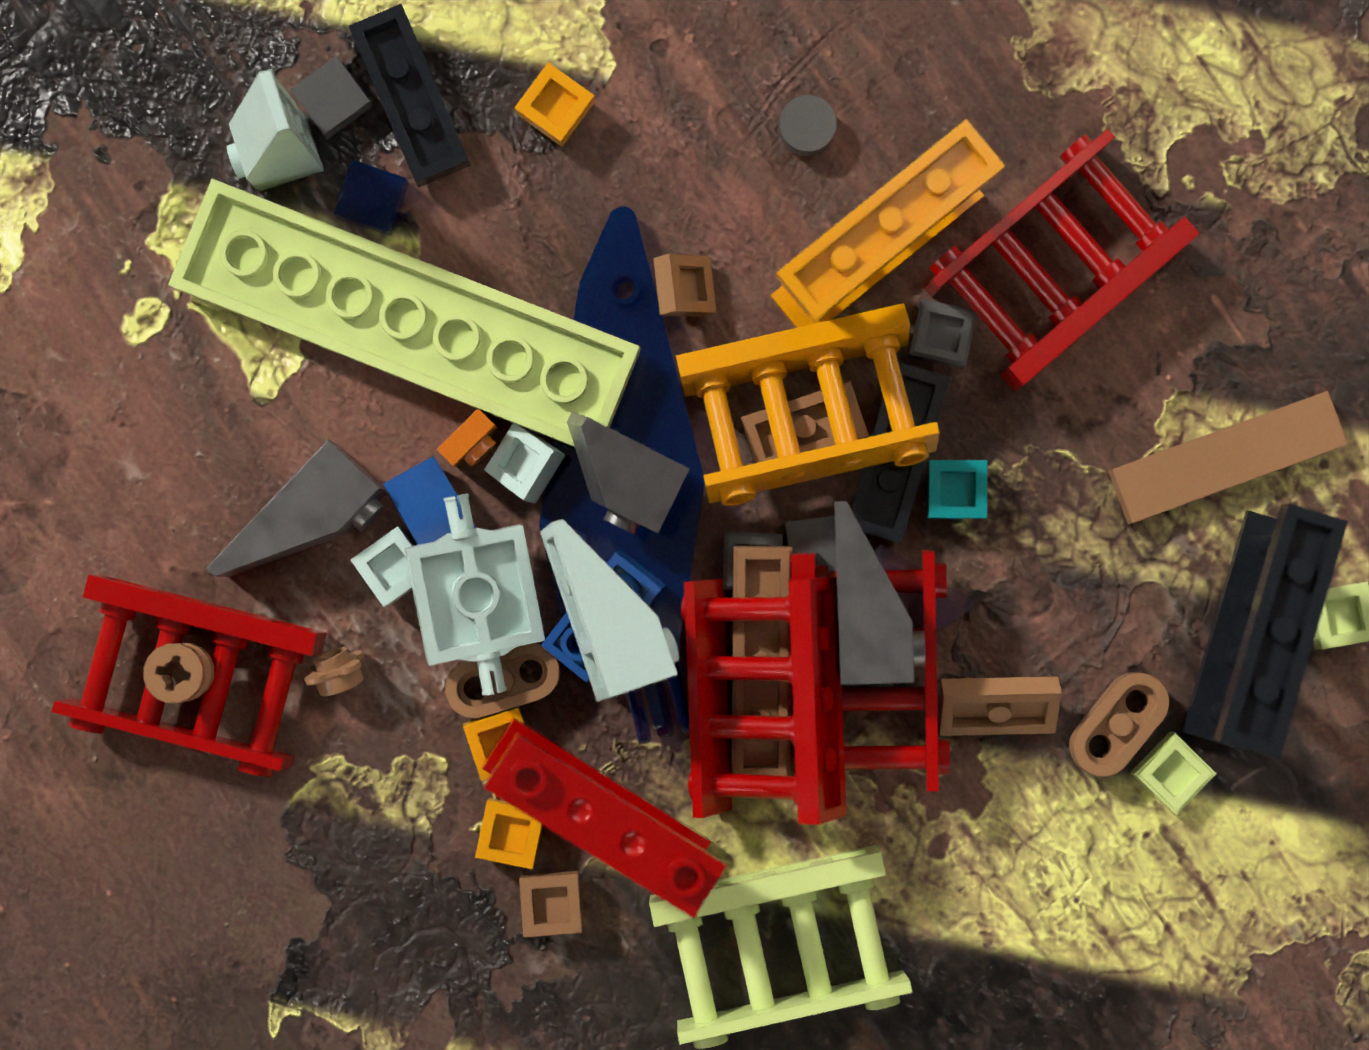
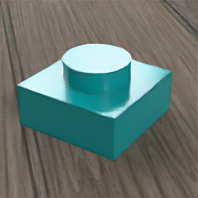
M928 460L926 462V519H987V460Z

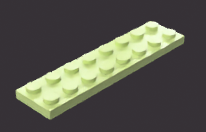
M215 179L210 181L168 284L176 290L476 409L479 408L481 411L572 447L575 446L567 424L571 413L575 412L587 416L610 428L641 351L640 346Z

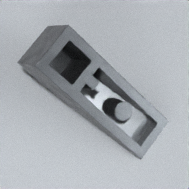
M327 440L206 569L216 577H231L348 534L354 527L362 531L384 509V505L379 501L387 492L338 444Z
M835 501L841 685L913 683L914 667H925L924 631H913L912 620L847 501Z

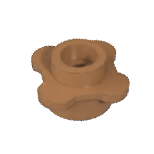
M338 647L319 654L313 659L314 665L308 668L310 675L304 678L306 685L316 684L321 696L335 695L357 686L364 679L360 669L362 667L360 660L365 657L363 651L357 650L348 653L346 647Z

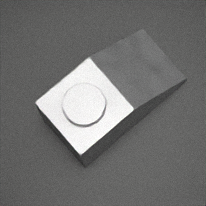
M572 412L567 424L591 500L608 508L604 520L634 535L640 525L658 533L689 468L587 416Z

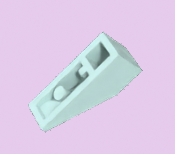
M271 69L258 73L229 123L235 143L227 145V153L236 176L239 179L246 177L260 192L322 172L324 169L307 117Z
M563 519L550 523L540 531L596 700H604L677 675L674 662L679 660V653L674 636L667 627L662 628L658 616Z

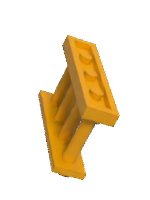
M967 119L964 120L776 273V278L782 286L772 293L770 298L795 328L834 319L980 201L984 194L979 189L1002 172L1005 167L1004 163Z
M905 303L676 355L685 397L696 394L697 397L704 399L720 471L703 475L709 503L721 501L722 505L725 506L740 505L753 500L757 492L894 461L896 466L914 465L926 460L929 457V453L937 451L939 438L937 422L915 426L896 355L900 347L908 346L910 322ZM866 355L868 359L874 360L892 432L858 440L839 366L843 364L844 360ZM810 368V371L817 372L835 445L800 453L783 379L787 376V373ZM753 381L754 384L760 385L777 458L743 466L726 392L730 390V386Z

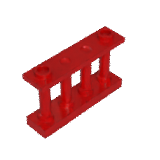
M1106 129L1093 141L1086 134L1081 136L1059 156L1065 164L1060 170L963 253L955 245L929 267L935 277L925 287L927 293L933 297L950 283L1009 351L1005 356L1012 364L999 375L1014 392L1024 386L1200 234L1185 216L1170 228L1162 220L1157 224L1100 160L1098 155L1115 138L1109 129ZM1078 172L1085 177L1139 239L1135 245L1141 250V253L1126 266L1119 258L1113 261L1054 194ZM1037 209L1095 275V278L1091 281L1098 290L1083 303L1075 295L1069 298L1011 231L1033 210ZM991 246L1000 253L1052 313L1048 319L1055 327L1039 341L1032 332L1027 336L967 268Z
M922 550V569L884 571L897 593H923V628H913V631H924V687H842L843 711L925 710V745L844 746L845 769H926L927 791H939V775H950L949 739H938L936 598H947L946 563H935L934 550ZM817 552L791 554V580L812 577H837V570L829 571L828 565H817Z
M88 574L82 597L101 602L99 613L104 614L82 699L55 700L51 712L70 717L68 726L77 730L103 734L105 726L239 760L238 770L256 776L272 777L274 770L282 771L292 767L295 755L273 750L296 663L302 664L304 655L315 656L321 654L327 632L109 576ZM136 611L157 616L155 627L160 628V633L155 650L166 644L182 643L184 634L190 635L192 626L214 631L211 640L217 643L212 660L214 664V679L210 689L203 694L194 729L161 721L166 702L156 699L148 691L146 685L138 715L105 706L127 621L134 620ZM248 640L270 645L268 656L273 657L250 744L217 735L240 649H246Z
M812 577L788 580L789 593L787 597L724 598L723 579L684 582L681 616L686 629L691 756L688 792L692 799L693 818H706L732 810V797L793 800L797 806L798 824L821 825L847 816L837 577ZM725 621H787L790 625L791 636L790 656H726ZM727 680L789 681L793 687V715H729ZM730 739L791 740L795 746L796 774L794 776L732 774Z
M515 717L508 724L482 765V769L491 774L483 786L484 789L692 918L696 916L727 867L726 863L706 851L711 843L709 838Z

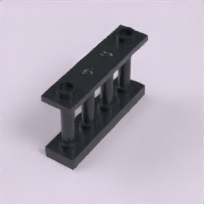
M1291 503L1281 504L1277 519L1253 511H1245L1182 732L1236 749L1244 748L1280 759L1347 528V520Z

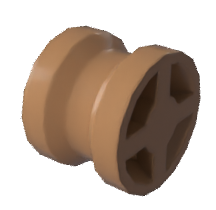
M192 643L166 644L161 646L148 656L144 666V681L148 691L156 699L166 703H181L199 698L210 689L214 679V664L210 655L202 647ZM169 674H172L173 679L176 681L175 687H173L174 682L171 680Z

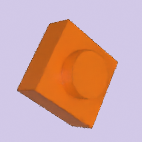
M478 408L436 450L457 469L465 461L471 467H474L497 444L491 436L498 428Z

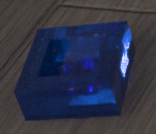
M352 160L333 214L338 219L391 236L409 186V181L406 177Z

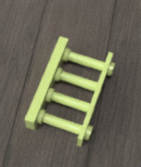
M876 845L720 879L694 918L657 895H650L649 905L654 927L667 924L668 931L675 932L693 1017L677 1020V1034L680 1044L693 1042L696 1049L710 1048L727 1042V1034L864 1003L867 1010L885 1009L899 1004L900 995L913 993L910 980L903 970L892 973L887 971L869 890L874 887L873 878L886 876L882 854ZM839 886L840 893L847 895L865 979L831 986L812 901L817 899L816 891ZM782 899L783 906L790 908L808 991L773 999L755 914L760 912V903ZM724 912L726 919H732L751 1004L716 1012L698 927L703 925L702 916Z

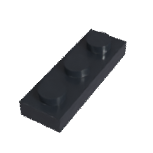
M402 4L349 25L417 186L422 187L471 166Z
M898 362L915 426L937 422L950 377ZM883 397L871 437L892 432ZM926 460L909 466H896L894 461L861 469L850 508L865 535L899 545L902 544Z

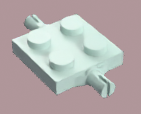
M469 494L456 495L461 515L460 519L456 498L450 496L443 498L446 505L451 533H447L435 542L404 548L427 663L430 666L458 659L477 662L482 695L494 694L490 671L492 672L495 691L501 693L506 691L507 687L504 682L500 656H504L518 646L545 641L524 528L520 524L494 530L474 528L468 499Z

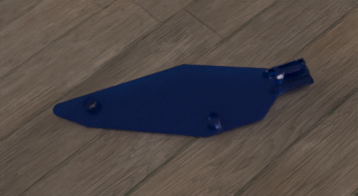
M620 206L610 213L579 282L573 320L640 346L641 351L610 429L689 468V471L659 532L657 533L640 525L634 535L604 520L608 508L591 500L575 447L553 439L552 445L564 453L565 457L545 487L539 528L542 531L550 523L563 519L606 564L616 551L622 549L662 581L666 586L649 608L658 616L662 628L667 627L671 631L679 653L684 624L681 616V602L684 597V582L690 581L705 488L704 473L663 316L660 315L658 297L638 220L632 209ZM624 282H633L635 284L634 293L625 299L618 298V287ZM545 548L561 616L563 617L567 610ZM677 661L674 662L677 675L667 678L679 727L683 733L690 732L689 705ZM660 680L645 685L644 689L651 717L659 738L672 737L674 735L673 721L663 681ZM639 687L626 692L638 743L641 745L651 742V729Z

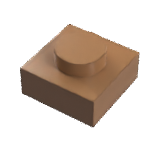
M669 253L653 258L661 316L703 317L717 313L710 256Z
M579 871L520 876L523 937L582 933L583 920Z

